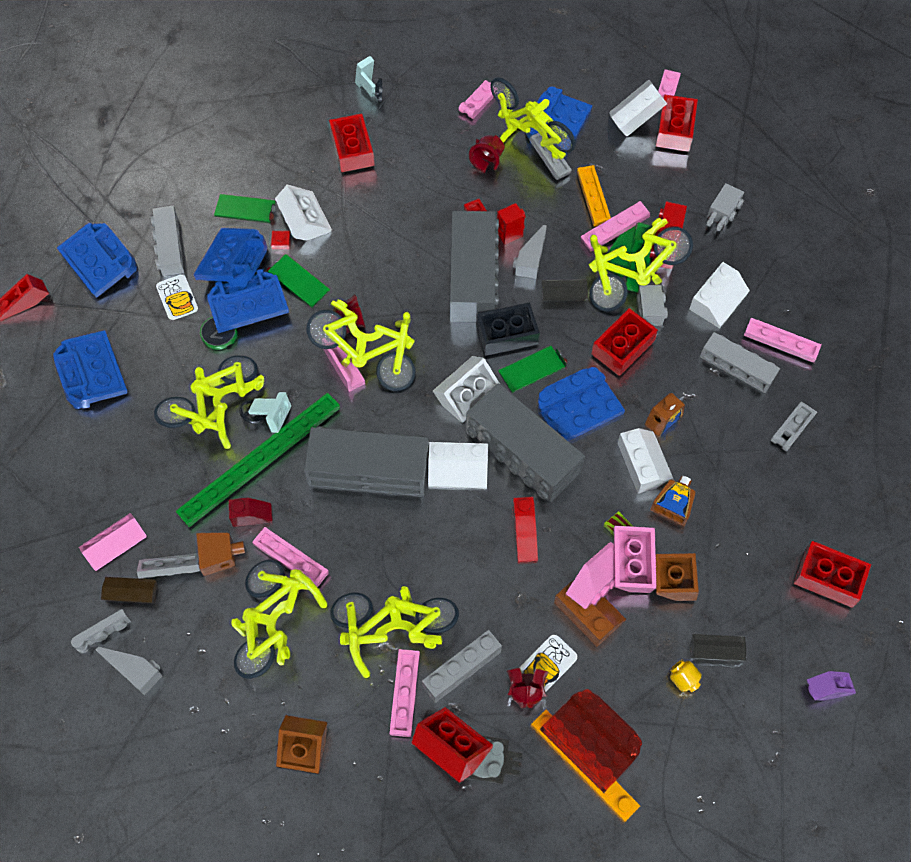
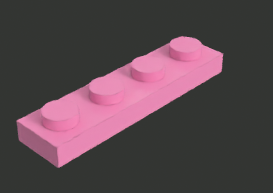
M639 201L582 235L581 240L588 250L592 252L594 251L590 242L592 235H596L598 243L604 245L636 226V223H641L649 218L650 212Z
M754 318L750 319L744 334L746 337L813 363L821 347L819 343Z
M266 527L263 528L252 542L254 546L280 562L290 571L294 569L301 570L317 587L329 573L326 568Z
M399 649L389 733L391 736L411 737L420 651Z

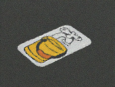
M184 275L166 279L156 285L169 319L175 320L195 313L198 310Z
M552 635L519 668L525 674H534L535 668L547 671L548 675L544 683L546 692L577 660V654L560 637Z

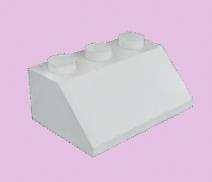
M648 80L609 113L619 129L628 136L667 105V102L652 82Z
M286 185L275 198L294 238L308 241L332 231L313 191Z
M722 262L693 297L689 310L716 327L721 328L749 293V289L740 273Z
M472 356L437 386L433 392L441 405L463 423L466 420V412L498 384L499 381L484 358Z
M638 428L620 433L618 446L638 494L664 487L669 480L674 481L653 431Z
M429 442L428 487L487 489L488 444Z

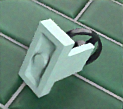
M369 56L357 64L355 83L358 87L363 86L371 97L375 94L378 102H382V78H378L376 84L371 81L374 60Z
M279 392L276 399L255 398L254 400L244 401L239 408V413L245 421L252 424L262 422L267 415L266 421L271 432L279 433L291 408V404L286 392ZM250 403L247 412L243 413L242 407ZM258 415L262 418L259 420H252L247 418L246 416Z

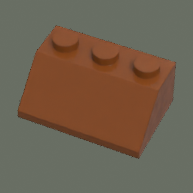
M572 581L555 596L554 604L598 647L626 621V618L605 597H601L595 606L591 604L587 609H584L566 594L573 583Z

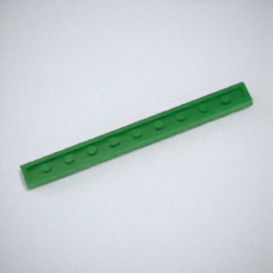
M326 393L281 428L279 433L272 435L176 510L177 515L188 527H191L310 433L311 427L316 428L338 411L340 404L329 393Z

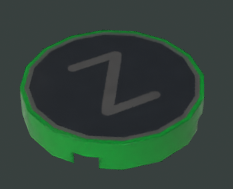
M211 317L202 324L200 336L208 348L221 350L235 342L237 328L218 333L214 318Z

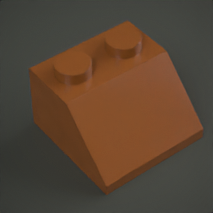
M655 554L656 594L675 601H696L699 593L696 554Z
M285 715L279 728L276 767L319 774L326 743L328 722Z

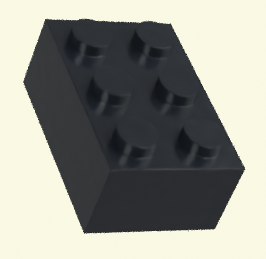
M530 302L476 314V327L485 356L539 344L540 332Z

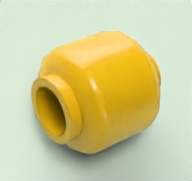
M680 660L670 669V679L680 691L686 692L689 690L694 692L700 687L699 681L702 674L691 661L684 662V660Z

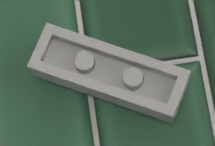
M540 133L530 137V142L556 180L571 173L572 170L564 158L562 160L560 158L554 159L551 155L552 152L540 145L542 141Z
M198 553L139 560L137 568L138 579L200 571Z

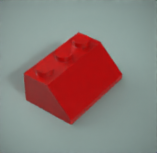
M446 707L419 722L411 742L459 783L475 772L493 748V744Z

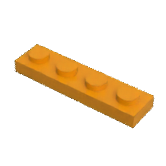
M591 165L577 168V175L593 226H599L611 219L595 167Z

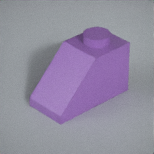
M828 671L807 679L809 684L808 690L814 700L825 701L856 693L850 675L846 672Z

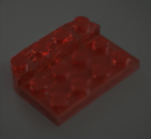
M588 689L573 694L540 728L603 793L634 762L642 746V740L634 729L598 695Z

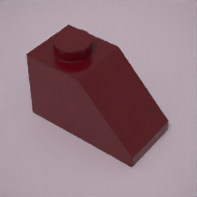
M252 498L228 500L229 519L233 527L273 523L271 503Z

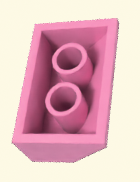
M614 526V577L616 588L638 593H651L656 589L655 528Z
M612 542L608 543L584 564L566 592L570 598L584 609H587L591 604L595 606L601 597H604L615 586L614 544Z

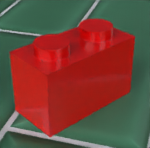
M516 203L497 211V219H499L498 234L504 245L523 237L526 215L524 210L520 209Z

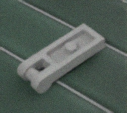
M801 401L772 437L771 442L774 444L778 443L787 452L814 418L817 411ZM784 434L787 437H789V439L785 440L781 436Z
M121 609L73 637L71 644L79 653H86L90 645L105 640L114 631L124 629L131 621L125 611Z

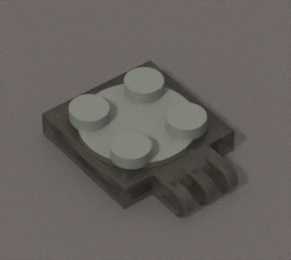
M483 736L493 744V748L475 772L466 779L503 785L505 774L520 776V771L513 770L512 767L520 768L521 762L513 761V758L522 759L523 754L508 751L509 740Z

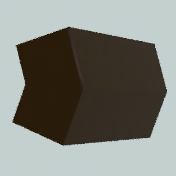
M105 577L102 585L101 600L155 603L158 589L155 579Z

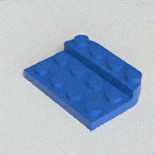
M551 86L540 96L537 103L539 104L544 99L549 100V106L543 111L554 121L566 125L576 139L592 110V105L563 95L562 89ZM552 126L550 127L555 133H558ZM530 128V132L526 133V135L530 139L532 135L539 132L534 128ZM569 136L561 139L559 145L570 149L572 144Z
M88 223L57 247L96 298L122 277L126 276L129 278L137 270L133 255L105 223Z
M221 228L194 273L195 279L227 281L230 287H246L267 252L268 247L264 236L256 229Z
M260 269L256 270L257 275H254L244 288L238 286L230 287L229 283L222 284L221 281L216 282L215 287L207 294V298L218 333L289 313L278 277Z
M105 330L64 340L55 353H53L55 367L66 399L75 409L89 408L90 403L127 394L124 380Z
M596 367L580 370L545 387L539 393L538 413L542 420L567 441L624 414L625 409L606 383L605 375Z

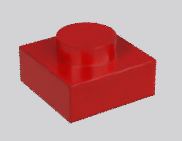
M480 199L464 204L465 211L487 212Z
M272 231L271 248L289 250L290 231Z

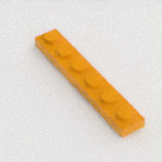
M547 710L531 724V727L624 823L640 807L622 786Z

